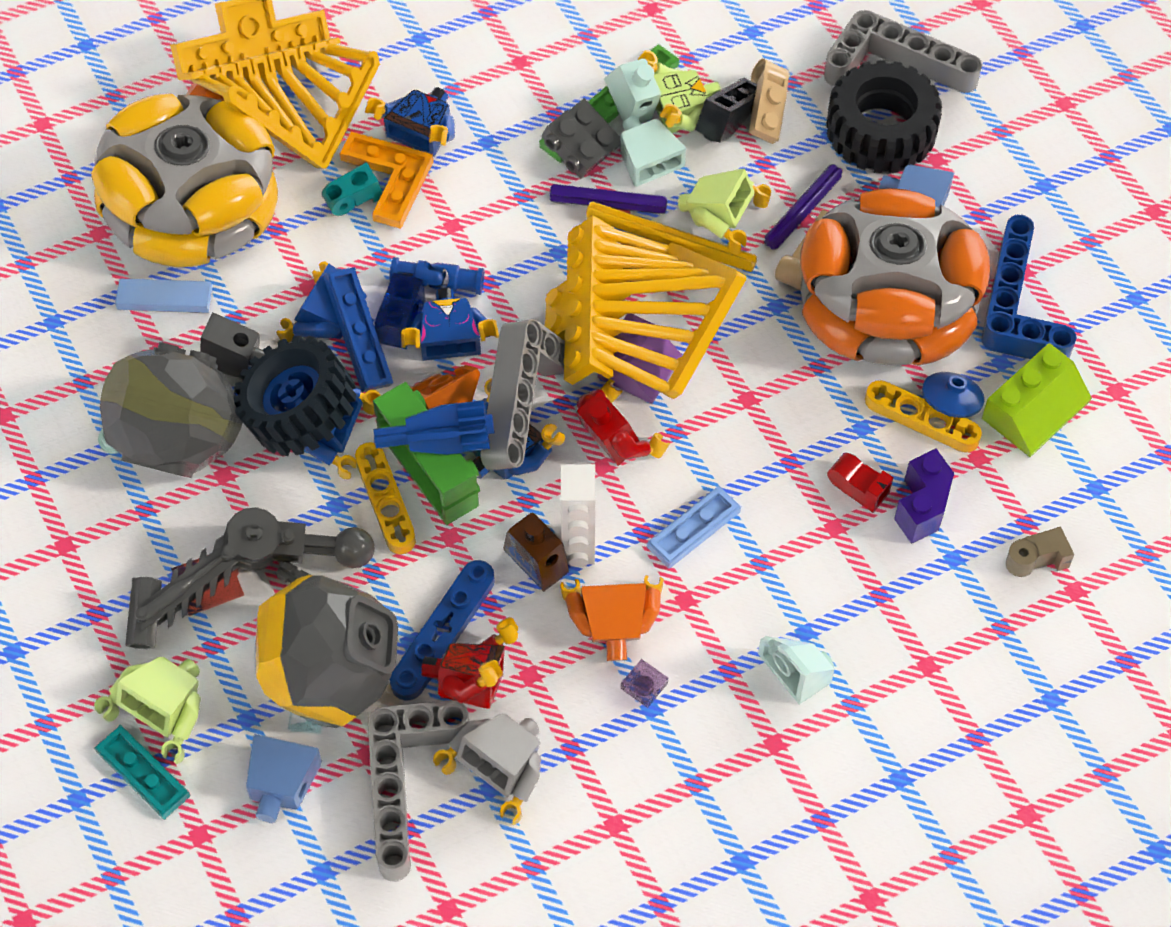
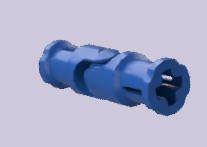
M393 257L389 279L390 284H396L397 282L412 283L420 288L429 285V287L438 290L450 288L453 292H456L457 289L475 291L476 295H481L485 271L484 268H479L478 270L463 269L455 264H431L423 260H419L417 263L400 261L399 257ZM446 271H447V272H448L449 281H448V284H447V285H443L444 279L446 278V275H447V274H446Z

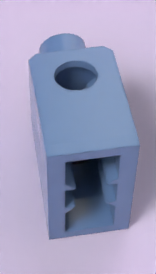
M907 165L900 180L883 175L879 189L894 188L919 192L935 199V207H940V204L945 205L954 173Z
M254 734L246 789L251 800L260 802L255 815L256 818L264 822L275 823L280 807L293 810L300 807L322 763L318 748Z

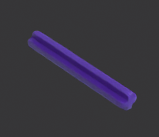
M831 164L765 235L764 243L766 246H769L772 250L780 247L842 178L841 174L843 171L840 167Z
M553 184L550 188V201L586 206L590 202H596L614 209L664 214L667 209V197L559 184Z

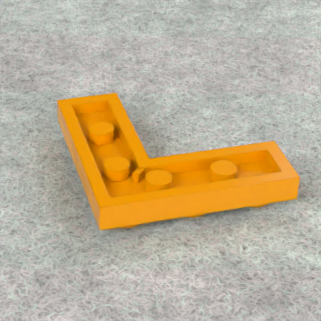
M352 131L340 152L341 161L358 166L367 162L372 170L391 175L372 216L375 222L401 229L434 162L433 154Z

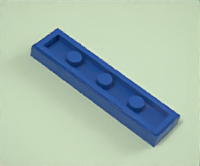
M355 267L327 272L323 278L361 392L391 386L393 380Z

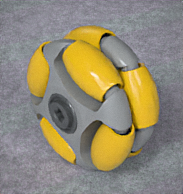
M170 93L141 98L120 110L107 123L106 131L98 144L94 168L91 174L95 187L94 200L96 210L104 218L114 235L130 249L133 247L134 254L143 259L172 267H194L208 264L211 257L218 259L244 247L252 239L258 238L269 226L278 200L277 182L272 171V158L275 153L272 140L265 127L257 119L234 110L225 101L198 95H178L176 97Z

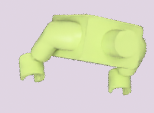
M158 657L149 663L128 666L109 689L111 694L108 697H100L95 701V711L101 714L109 706L103 718L111 722L119 715L120 707L168 738L173 734V740L167 741L162 745L161 753L164 759H166L168 752L172 748H178L174 763L179 764L185 757V751L181 745L184 740L189 739L199 714L201 698L197 693L199 681L196 678L200 673L199 667L190 659L184 660L177 666L165 657Z

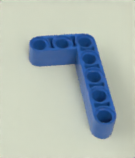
M1013 215L1007 221L1001 242L982 332V343L991 351L1026 359H1032L1050 343L1070 358L1077 340L1076 333L1071 327L1017 315L1034 223L1028 216Z

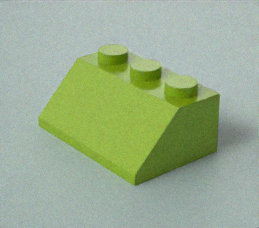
M1048 343L987 399L981 419L1027 456L1031 457L1091 401L1092 397L1074 361Z

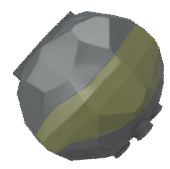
M159 342L158 348L154 347L153 350L140 351L129 355L113 365L102 388L100 412L105 441L122 455L121 461L192 478L193 473L202 470L231 448L242 428L243 422L235 413L237 407L233 396H236L225 375L217 370V358L191 350L189 355H185L186 350L175 345Z

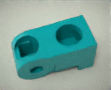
M366 162L327 184L322 190V197L335 216H342L349 213L355 206L357 207L372 199L373 203L379 201L383 192L378 179Z

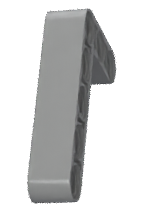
M861 10L853 15L829 50L826 57L824 79L828 84L835 86L841 76L846 75V72L855 66L858 68L866 54L871 53L892 63L894 61L901 62L902 66L907 68L912 66L918 70L920 75L924 74L927 78L959 92L969 93L977 88L982 61L971 53L872 11Z
M535 319L505 323L500 330L487 414H492L495 434H489L490 449L481 450V460L487 470L518 468L523 464L537 372L543 376L564 374L565 341Z
M449 700L381 707L374 710L368 718L376 858L380 874L389 881L396 882L404 879L411 867L403 748L450 743L465 724L469 722V713L463 703ZM450 718L462 720L457 725L446 724V721ZM417 721H424L427 723V725L421 729H415L411 727L412 724H414ZM388 724L393 726L388 732L377 731L381 725ZM386 756H391L395 758V760L388 765H382L379 763V761ZM386 789L398 791L396 795L390 798L381 796L382 792ZM391 821L400 824L394 831L382 829L385 824ZM399 855L402 857L401 862L397 865L392 866L385 863L389 856Z

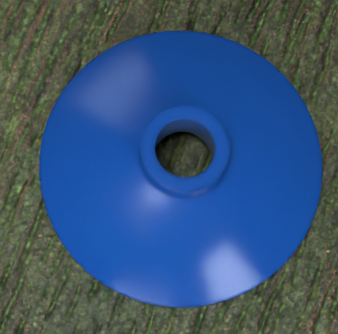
M934 373L925 379L922 386V394L926 402L933 409L947 416L957 418L971 417L979 413L984 405V394L980 387L971 379L957 373Z

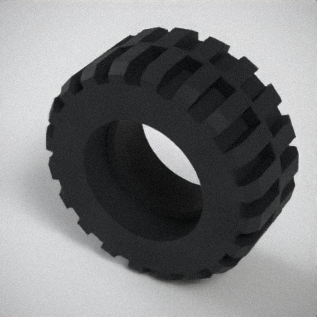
M878 60L876 64H871L870 62L862 63L858 69L855 66L848 70L846 75L841 76L837 80L835 87L832 88L826 121L828 139L832 143L834 150L838 154H843L842 158L849 164L852 162L856 163L857 168L864 171L868 168L872 169L873 173H882V171L896 173L900 171V168L905 169L907 165H915L916 162H922L927 157V154L932 151L939 129L942 101L939 98L938 90L933 84L930 85L931 81L924 74L919 75L916 68L909 66V68L904 67L901 62L894 61V64L886 63V60ZM872 109H885L899 114L906 121L894 125H884L869 120L862 113Z

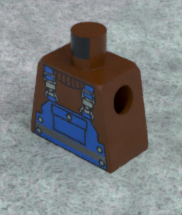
M535 513L528 514L507 531L503 550L543 592L569 573L562 541Z

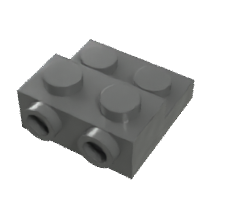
M585 98L550 123L541 135L546 146L551 151L556 152L563 159L567 169L572 173H576L580 179L620 146V136Z

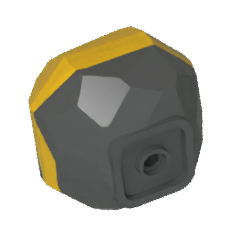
M306 575L296 579L259 606L255 640V672L264 694L280 707L309 722L332 728L345 726L380 699L389 683L396 666L398 622L396 616L372 595L345 583L322 575Z

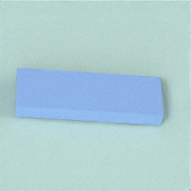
M120 278L115 305L117 310L209 313L213 287L211 281Z
M718 486L649 540L647 548L670 569L741 512V506Z

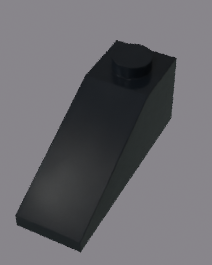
M742 78L706 98L695 130L704 134V137L712 142L720 143L732 136L752 113L757 84Z

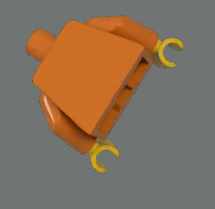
M646 575L644 582L639 584L582 587L580 586L579 579H575L576 587L573 589H566L564 582L560 583L562 597L566 601L569 617L581 634L591 637L592 642H606L607 661L627 660L626 641L639 640L641 634L649 632L660 613L664 579L660 577L659 584L652 585L648 582V575Z

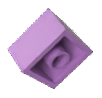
M627 314L623 319L628 321L653 324L634 314ZM620 333L614 337L675 359L682 357V354L670 340L628 333ZM619 352L613 354L665 381H668L673 373L672 370ZM613 370V377L610 378L615 381L613 386L653 404L660 392ZM598 374L599 379L605 382L609 380L604 376Z

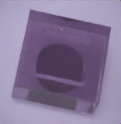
M641 659L621 682L620 689L648 708L667 686L669 678Z

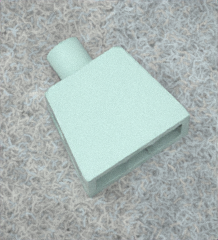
M642 58L622 64L604 78L623 122L632 116H636L641 123L652 119L661 97V92L654 78V70L646 59Z
M632 116L623 122L622 127L625 131L620 135V152L635 187L685 167V146L659 120L653 119L641 124L636 116Z

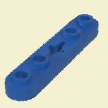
M474 560L462 569L399 661L390 678L391 690L398 699L411 701L422 694L432 679L421 675L424 657L443 659L449 644L457 642L495 583L494 570L489 563L482 560ZM449 616H451L452 618L449 622L450 633L443 632L436 640L438 635L436 626L443 627L449 621Z

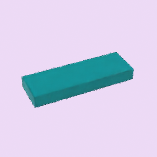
M122 725L118 726L94 747L96 753L163 820L190 797V793Z

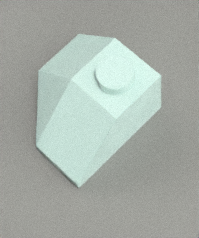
M770 636L760 639L758 655L799 705L832 683L835 670L834 663L830 656L824 651L820 652L814 643Z

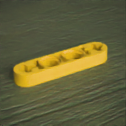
M874 381L867 388L865 403L872 411L964 453L972 452L978 447L982 431L974 421L967 418L944 415L933 409L925 399L886 381ZM879 393H883L885 395V397H882L880 400L875 398V396H878ZM897 399L895 407H891V403L893 404V400ZM904 404H910L916 408L917 412L913 415H906L900 410V407ZM934 417L941 418L946 423V426L934 428L930 425L929 420ZM951 425L956 426L952 434L949 433ZM965 433L971 434V437L967 440L961 438Z
M373 442L364 443L356 449L355 453L357 468L387 547L395 554H406L414 548L416 543L413 525L383 449L376 448ZM367 455H371L375 459L376 469L372 471L369 461L365 457ZM377 479H385L389 482L388 487L380 491L373 489L371 485ZM387 505H395L399 508V512L393 517H386L382 515L381 511ZM399 525L402 536L405 537L406 541L399 542L396 539L394 527Z

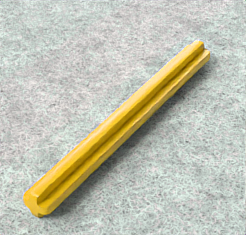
M590 202L587 207V218L594 215L612 227L666 245L673 242L712 260L748 272H752L756 265L757 256L742 250L740 254H733L728 250L727 245L596 202Z

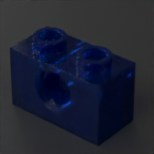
M393 273L374 321L380 344L407 350L408 345L405 348L401 347V331L409 328L416 315L421 313L423 309V304L426 301L423 279Z

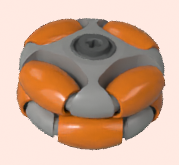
M894 188L877 189L861 193L859 201H855L854 198L845 201L830 210L820 220L815 221L810 226L801 247L802 315L815 336L841 356L855 361L864 359L867 362L883 365H910L911 363L918 366L943 359L958 350L970 338L977 327L979 302L986 292L990 279L988 249L979 233L972 230L959 215L941 204L940 207H935V199L911 190Z

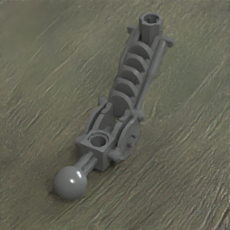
M257 507L243 509L234 514L228 521L225 533L215 541L212 553L207 556L206 548L201 551L199 562L194 566L192 558L187 561L185 572L180 576L178 568L173 571L171 582L162 589V580L153 577L132 578L125 646L135 649H155L157 627L167 620L168 628H170L174 623L176 613L182 609V618L185 617L190 603L195 599L196 608L199 607L202 603L204 592L210 589V598L214 596L218 582L224 579L225 588L229 585L231 573L237 568L257 571L270 566L274 561L302 563L303 553L335 556L337 561L345 567L351 569L360 568L368 564L373 558L375 551L374 541L369 533L357 527L347 528L337 536L305 534L306 524L277 521L276 517L270 512Z

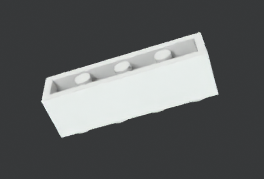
M595 464L561 465L562 543L567 564L573 567L595 564Z

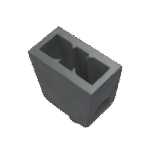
M212 312L201 336L200 352L217 358L218 371L241 378L239 375L243 368L250 370L252 367L249 361L254 356L260 359L265 355L263 350L259 349L260 334L257 331Z

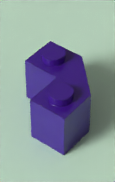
M937 448L908 463L904 482L912 494L898 501L894 520L911 544L939 531L945 512L954 472Z

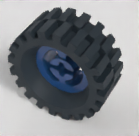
M293 336L292 343H288L284 338L277 341V348L272 349L270 345L264 348L263 352L265 355L260 359L254 356L249 361L252 367L250 370L243 368L239 375L243 382H236L233 389L238 394L233 396L237 407L235 409L236 415L263 447H266L268 451L274 454L278 451L281 456H289L290 450L295 455L304 454V447L308 446L313 451L320 447L319 440L323 438L327 442L334 437L331 431L335 427L341 430L346 424L342 419L343 416H351L353 407L350 405V402H356V393L353 391L356 386L351 375L326 343L322 340L318 342L315 337L308 336L305 341L301 336Z

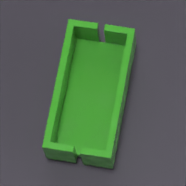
M407 382L373 400L375 416L377 417V428L406 425V417L427 410L426 402L418 390L413 391ZM409 444L388 447L446 526L479 507L478 493L480 492V487L477 483L479 472L471 459L465 460L461 453L445 455L410 451Z

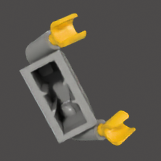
M500 714L493 719L470 721L450 741L449 745L451 747L448 750L442 749L435 752L433 762L438 766L442 760L449 759V762L442 768V772L444 775H450L456 769L457 764L454 759L456 757L460 763L506 798L511 794L514 795L511 801L503 803L500 808V815L503 818L505 811L509 808L517 810V815L512 821V825H515L522 817L520 808L522 802H527L539 780L541 757L537 752L540 741L536 737L539 733V727L530 718H525L518 724L506 714Z

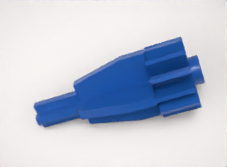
M483 400L440 405L406 417V425L373 429L376 448L409 444L410 451L445 455L490 449L489 434H495L492 414L486 415Z

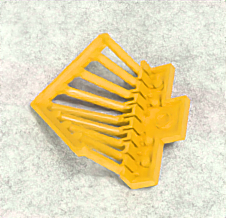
M227 0L214 3L221 33L170 45L178 80H191L193 83L223 96L227 105L253 119H257L265 127L269 135L315 168L326 169L380 65L377 52L335 45L340 44V38H330L324 10L276 20L272 0ZM327 55L359 61L362 64L360 68L352 67ZM306 58L349 77L351 86L348 92H341L312 68L306 62ZM291 65L333 101L337 102L339 109L334 118L326 114L292 72ZM276 71L319 124L323 126L325 137L322 143L316 142L278 84Z
M592 215L568 232L567 280L556 288L551 289L546 294L545 299L546 314L544 326L565 341L564 380L574 385L593 372L610 379L613 377V370L671 399H675L682 395L744 285L746 276L736 269L671 242L665 245L616 230ZM708 288L720 289L715 299L708 304L700 302L622 301L631 294ZM625 314L704 316L699 328L694 331L619 318ZM620 333H628L685 342L689 345L683 356L675 359L614 337ZM619 352L672 370L673 374L667 382L613 354Z

